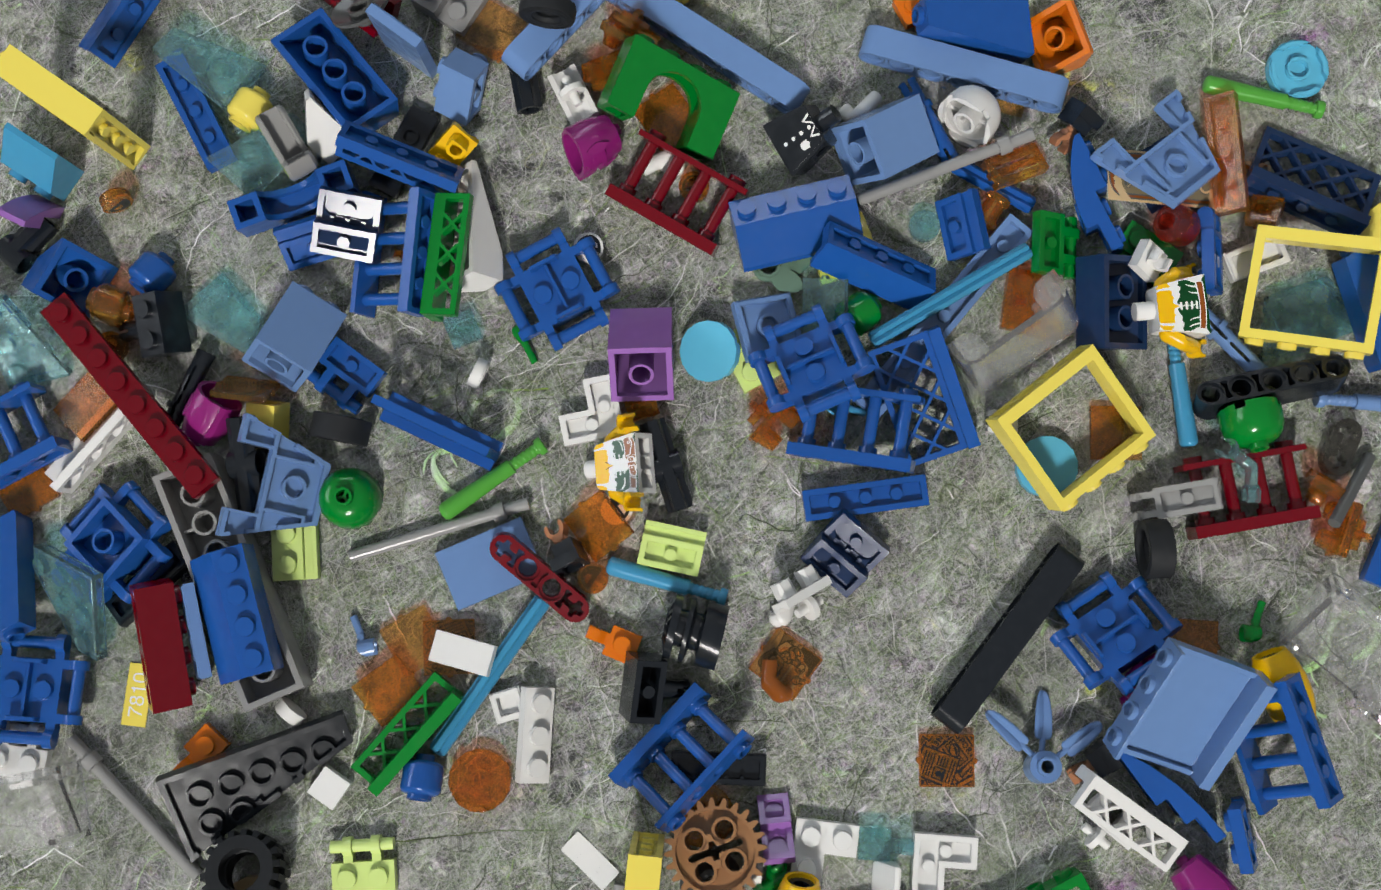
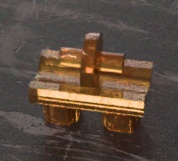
M640 8L636 9L633 14L626 10H623L622 13L615 10L608 19L602 20L600 29L604 31L602 43L611 49H617L621 46L622 42L624 43L626 38L635 34H645L651 37L657 46L661 37L649 30L650 25L642 21L645 12Z
M621 49L582 64L583 81L585 83H592L593 91H603Z
M767 397L760 405L752 400L748 406L753 413L747 421L752 426L760 418L764 421L748 440L755 446L759 443L762 447L773 452L783 438L772 430L771 427L779 420L789 430H792L800 421L799 414L793 406L769 414L766 404Z
M1331 501L1325 504L1322 513L1324 518H1330L1338 502ZM1353 502L1339 528L1333 527L1332 531L1319 529L1316 532L1313 544L1326 551L1325 556L1336 559V557L1347 558L1349 549L1358 551L1360 542L1370 543L1373 536L1364 532L1367 521L1359 519L1364 505Z

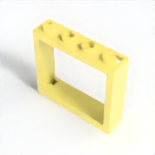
M11 44L8 45L5 51L0 53V77L130 169L134 170L151 146L107 111Z
M1258 224L1238 338L1244 339V344L1256 347H1263L1264 342L1276 343V349L1285 351H1296L1297 346L1310 348V354L1330 356V351L1344 353L1343 358L1351 360H1364V356H1371L1374 351L1381 313V238ZM1265 242L1379 255L1363 343L1250 328Z
M1094 344L1078 346L985 420L1048 510L1063 512L1076 506L1078 503L1077 499L1085 492L1089 493L1097 489L1102 484L1101 479L1107 474H1113L1122 469L1126 464L1124 461L1127 458L1144 451L1149 446L1148 441L1156 436ZM1084 366H1087L1133 434L1062 492H1059L1014 429L1012 423Z
M633 832L628 852L624 890H659L665 834Z

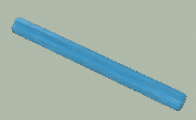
M1022 243L872 330L868 334L874 347L883 345L1026 262L1033 256L1032 250L1027 243Z
M538 595L534 596L498 647L490 676L479 675L462 701L430 744V748L435 754L442 757L447 754L550 607Z

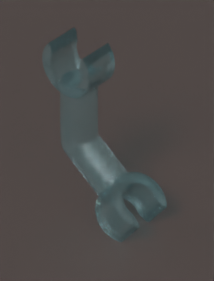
M1223 437L1230 444L1231 449L1226 454L1221 450L1214 449L1215 453L1219 457L1233 460L1245 469V485L1242 486L1241 490L1242 501L1260 503L1261 489L1258 485L1257 462L1239 450L1236 440Z

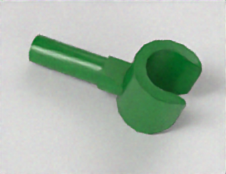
M516 324L512 328L513 336L524 348L531 364L538 362L528 341H521L518 335L520 330Z
M1258 600L1253 618L1251 619V625L1242 624L1238 633L1240 641L1252 643L1262 638L1263 632L1260 623L1266 602Z

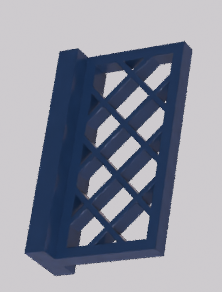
M1267 126L1262 133L1248 172L1242 180L1238 191L1329 232L1360 235L1369 225L1371 219L1369 212L1381 180V175ZM1271 139L1280 143L1283 150L1273 152L1268 144V140ZM1303 153L1307 155L1312 163L1302 165L1296 154ZM1287 156L1293 168L1283 170L1278 158ZM1268 161L1275 173L1258 166L1260 163ZM1330 165L1335 167L1340 176L1331 178L1324 166ZM1316 169L1322 181L1312 183L1306 171ZM1297 174L1303 186L1290 181L1287 176ZM1360 178L1369 182L1368 189L1360 191L1353 179ZM1345 182L1350 194L1341 196L1335 184ZM1326 187L1332 199L1319 194L1316 189ZM1354 199L1360 211L1347 206L1345 202Z

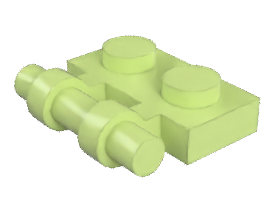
M382 834L371 835L370 838L354 839L353 836L343 837L342 840L330 841V854L342 853L343 861H336L331 864L332 890H398L397 857L384 858V850L395 849V838L382 837ZM370 851L372 854V859L356 860V852Z

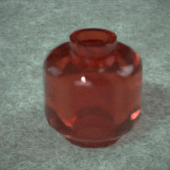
M1181 204L1175 209L1167 205L1162 207L1155 215L1153 221L1155 235L1161 241L1177 247L1192 243L1201 229V220L1198 214L1193 209Z

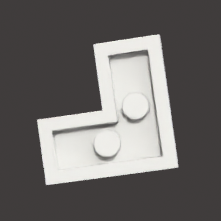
M609 374L582 379L589 410L558 416L565 447L605 439L617 426L616 419L618 414H621L619 402H611Z
M796 816L793 839L796 862L790 864V872L800 871L812 874L819 880L821 886L825 854L856 858L859 824Z
M913 831L910 890H944L945 868L977 870L979 838L974 835Z

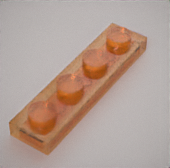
M1231 90L1203 98L1208 147L1221 169L1212 179L1215 214L1219 217L1250 210L1238 93Z

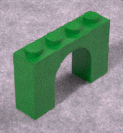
M635 34L626 38L597 103V107L622 121L633 118L649 83L656 76L670 78L684 90L689 104L688 118L675 148L701 163L712 161L740 93L731 89L732 85L723 79H714L707 75V71L703 67L684 62L677 52L658 47L654 44L655 41L645 34Z

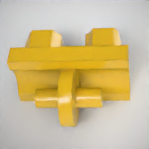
M454 121L427 153L459 166L478 145L479 140L468 134L460 124Z

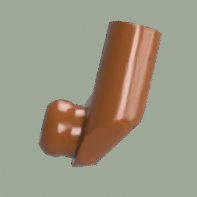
M762 659L761 688L777 703L789 701L793 696V690L789 685H784L777 678L778 660Z

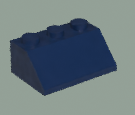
M1104 253L1076 257V348L1080 345L1094 344L1098 351L1147 350V320L1133 321L1131 316L1132 303L1146 302L1147 282L1128 266L1132 256Z

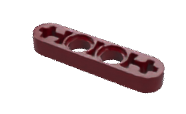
M503 531L493 536L489 550L497 562L566 620L577 623L587 617L589 602L582 592L563 576L553 573L549 564L513 534ZM506 540L510 541L509 548L515 554H517L519 549L523 551V553L517 556L513 565L509 563L512 560V555L507 551H503L501 554L497 551L499 547L496 543L497 541L502 543L506 542ZM524 559H531L536 563L537 570L531 575H524L519 570L520 562ZM549 579L557 580L561 586L560 591L555 595L546 594L542 588L545 581ZM566 590H569L570 593L567 594V598L573 603L581 601L582 612L574 611L571 614L569 612L570 605L564 599L560 605L557 601L564 596Z

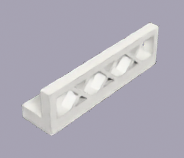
M112 399L105 404L70 443L73 451L54 461L44 472L53 481L49 486L56 492L72 494L133 426Z
M1081 764L1075 775L1082 779L1084 783L1069 803L1167 873L1189 841L1085 765ZM1095 789L1099 792L1100 805L1087 808L1083 803L1091 791ZM1122 809L1124 822L1111 825L1108 811ZM1145 825L1146 839L1133 841L1132 828ZM1170 843L1172 846L1161 860L1156 857L1155 844Z

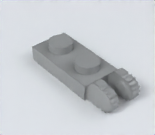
M1218 477L1152 488L1153 491L1128 495L1129 502H1140L1148 498H1154L1156 510L1136 511L1132 514L1133 521L1154 517L1162 519L1224 509Z

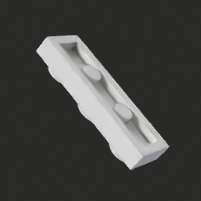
M521 686L515 771L516 783H549L555 688Z

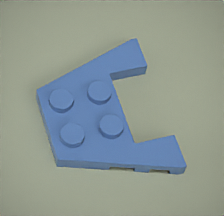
M1177 89L1161 100L1153 109L1173 130L1166 138L1137 160L1114 137L1094 151L1090 157L1094 163L1172 209L1179 206L1221 171L1204 137L1198 136L1193 126L1195 120L1190 111H1185L1181 103L1183 97Z
M244 413L237 442L269 449L255 513L221 507L215 535L231 536L317 526L321 513L319 491L323 481L329 476L331 464L300 444L289 440L273 427H269L259 421L254 415Z

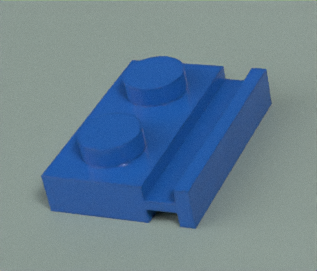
M970 188L963 193H957L935 202L947 261H956L979 253V251L991 249L978 189Z
M316 215L273 228V235L278 241V246L289 271L335 258V256L310 252L312 227Z

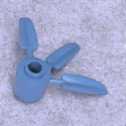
M1041 690L1036 700L1034 727L1035 738L1039 739V751L1033 752L1027 746L1029 743L1028 737L1013 723L994 710H987L985 712L986 719L1016 751L1023 750L1028 755L1023 762V771L1031 782L1037 784L1056 781L1062 772L1060 758L1066 754L1070 757L1075 756L1087 747L1103 730L1102 723L1094 721L1065 739L1061 744L1063 749L1058 753L1054 754L1053 752L1045 751V740L1052 738V709L1048 693ZM1043 762L1046 766L1045 772L1041 768Z

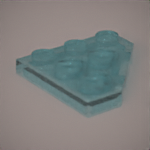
M45 542L33 546L34 559L32 565L35 574L65 629L71 636L76 649L96 661L108 657L103 573Z

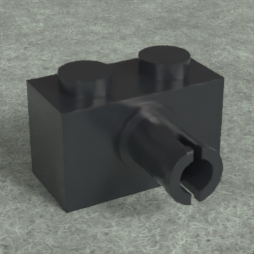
M151 291L131 296L135 321L120 324L118 331L129 330L126 333L119 334L123 341L130 342L139 339L142 358L171 357L192 352L182 291Z
M626 651L619 713L629 723L660 724L663 697L680 698L685 693L684 689L690 687V682L687 678H666L668 661L657 653Z

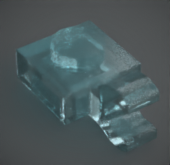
M859 825L858 859L890 862V852L913 855L914 841L911 838L891 837V827Z

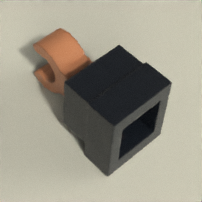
M1071 97L1064 106L1065 108L1058 115V118L1067 127L1054 133L1049 139V143L1056 147L1062 141L1057 150L1064 155L1071 151L1074 135L1080 133L1081 136L1085 137L1091 129L1098 131L1105 122L1089 105L1074 97Z
M557 520L559 525L557 534L554 535L553 530L548 527L544 528L546 537L555 544L550 547L554 559L548 562L553 573L567 577L591 562L581 541L571 536L568 537V525L561 520Z
M1103 736L1092 742L1093 745L1083 751L1087 760L1081 761L1066 770L1074 785L1083 781L1075 775L1081 764L1092 771L1095 770L1101 778L1123 767L1120 760H1115L1102 741Z

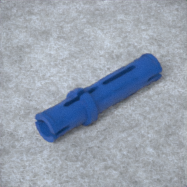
M913 76L907 79L912 92H910L906 83L902 82L898 89L901 90L904 97L920 94L932 131L936 137L940 151L937 155L941 162L949 160L945 150L948 151L951 158L959 156V152L955 149L932 109L933 103L931 99H926L916 81V77Z

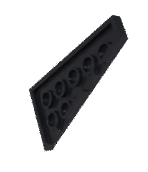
M343 709L157 776V787L191 863L199 858L201 853L212 844L216 845L215 840L220 836L224 837L227 832H230L236 826L243 825L279 798L284 790L294 783H299L306 777L307 773L319 764L323 765L353 742V734Z

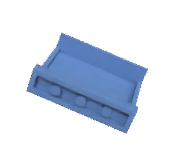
M1168 637L1162 647L1156 652L1155 658L1145 674L1140 677L1138 685L1129 699L1123 704L1119 715L1112 726L1107 729L1102 741L1115 760H1119L1122 754L1125 753L1189 775L1199 788L1210 791L1278 689L1260 670Z

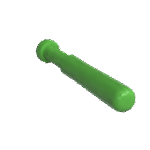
M1207 76L1202 84V91L1206 94L1281 110L1284 108L1293 109L1294 111L1311 114L1314 119L1322 118L1326 109L1325 101L1308 102L1289 97L1285 93L1217 76Z
M539 437L535 438L532 441L533 444L509 461L505 460L439 505L441 515L447 520L454 518L514 475L516 470L528 463V461L539 454L545 455L548 453V449Z

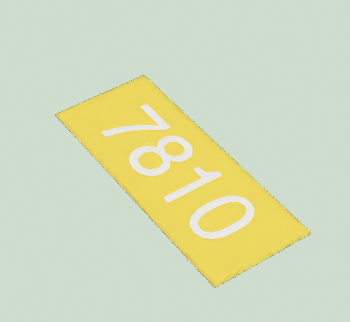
M130 662L121 725L145 728L149 706L142 664Z

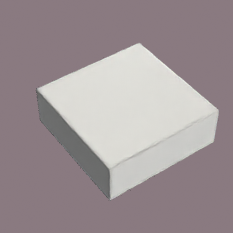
M520 685L488 694L497 725L519 718Z
M326 765L307 793L329 809L334 810L353 782L331 766Z

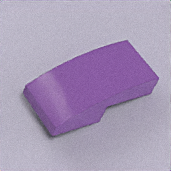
M39 195L21 196L0 206L1 217L22 227L39 229L44 217L60 219L64 211V207Z
M788 792L757 795L760 832H765L766 834L761 838V843L768 845V849L762 851L763 857L768 859L764 865L796 862Z

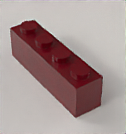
M169 578L129 585L149 709L153 714L192 706V695H196V685L194 677H188L187 665L192 664L189 647L183 646L182 635L187 634L184 616L178 615L177 604L182 603L179 585H174L173 581Z

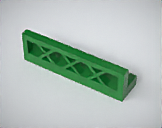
M435 193L419 312L430 321L443 322L444 317H458L474 198L471 193ZM458 202H463L462 212L457 216ZM456 230L459 234L458 243L453 246ZM452 260V262L455 264L454 273L449 277ZM447 291L451 294L450 308H445Z
M436 670L351 765L352 769L369 782L367 789L376 797L463 699L464 694ZM434 681L449 692L442 701L428 702L427 689ZM423 695L424 702L416 703ZM428 707H435V709L429 714ZM411 708H424L425 720L420 725H407L406 713ZM402 719L403 726H395ZM415 730V731L412 733V735L408 738V732H407V731ZM403 731L404 744L400 748L386 749L385 737L389 732ZM381 742L382 749L374 750ZM394 754L387 762V755ZM382 755L383 767L376 775L372 774L362 765L368 756Z

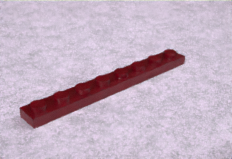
M62 293L40 312L192 498L198 500L222 479L69 294Z

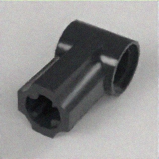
M507 65L517 114L531 115L543 110L537 73L531 79L525 81Z
M45 217L40 229L21 226L15 234H9L0 239V259L16 274H24L31 269L38 258L36 254L59 230Z

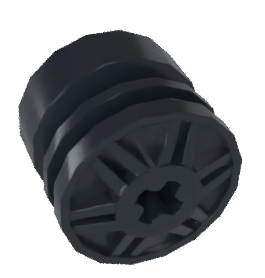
M677 593L675 601L670 609H668L661 637L662 658L669 659L672 647L677 646L680 647L678 662L683 661L689 649L694 651V666L714 670L730 606L709 601L704 613L700 614L697 613V598H692L690 610L688 611L682 609L685 595Z

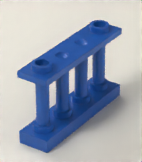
M410 187L408 201L387 203V198H384L373 263L356 260L354 263L350 313L375 318L376 306L398 305V312L415 317H424L419 312L435 193L421 187ZM362 191V194L382 197L369 191ZM407 214L405 232L384 233L385 215ZM404 244L402 262L381 263L382 245ZM401 275L399 293H378L379 276Z
M30 381L17 383L11 388V391L0 396V432L10 453L8 460L0 464V490L73 451L69 440L49 434L34 400L47 393L46 388ZM23 406L37 437L36 445L26 450L22 449L7 415Z
M858 388L861 397L869 398L862 446L858 447V451L846 450L847 444H844L850 400L837 405L832 440L828 441L827 447L816 445V439H813L817 414L811 416V420L803 423L801 437H798L797 442L788 441L786 454L914 474L916 461L908 459L909 453H906L913 404L925 406L926 399L918 396V390L899 388V393ZM882 400L900 402L893 450H890L889 456L877 454V448H874Z
M1300 672L1287 674L1273 683L1278 690L1268 703L1278 702L1281 704L1286 720L1253 725L1236 751L1249 787L1250 799L1255 804L1258 815H1265L1277 806V799L1312 796L1318 809H1327L1333 807L1344 798ZM1287 733L1293 737L1297 748L1296 752L1261 756L1255 739ZM1301 765L1304 768L1308 783L1272 787L1266 770L1268 768Z
M696 682L662 716L660 724H655L608 775L618 786L626 789L629 786H634L661 814L662 817L654 826L666 833L677 830L684 823L686 813L736 759H742L750 751L751 743L755 739L744 729L736 735L708 707L707 701L712 696ZM699 715L728 744L715 759L686 730V724L693 716ZM672 739H678L706 768L694 782L664 753V748ZM655 762L684 792L672 806L642 777L644 769L650 763Z

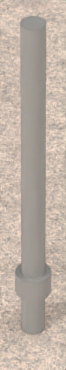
M1031 128L1012 136L1003 135L995 138L994 143L856 194L859 204L862 206L994 155L1000 154V156L1011 153L1013 148L1036 140L1034 131Z
M527 497L506 504L503 501L490 505V508L351 549L348 551L349 557L354 562L492 520L495 523L508 519L509 515L531 509Z
M74 734L65 742L81 759L80 764L88 772L92 771L193 881L203 873V870L194 861L191 863L187 853L103 764L104 759L96 750L91 751L77 734Z

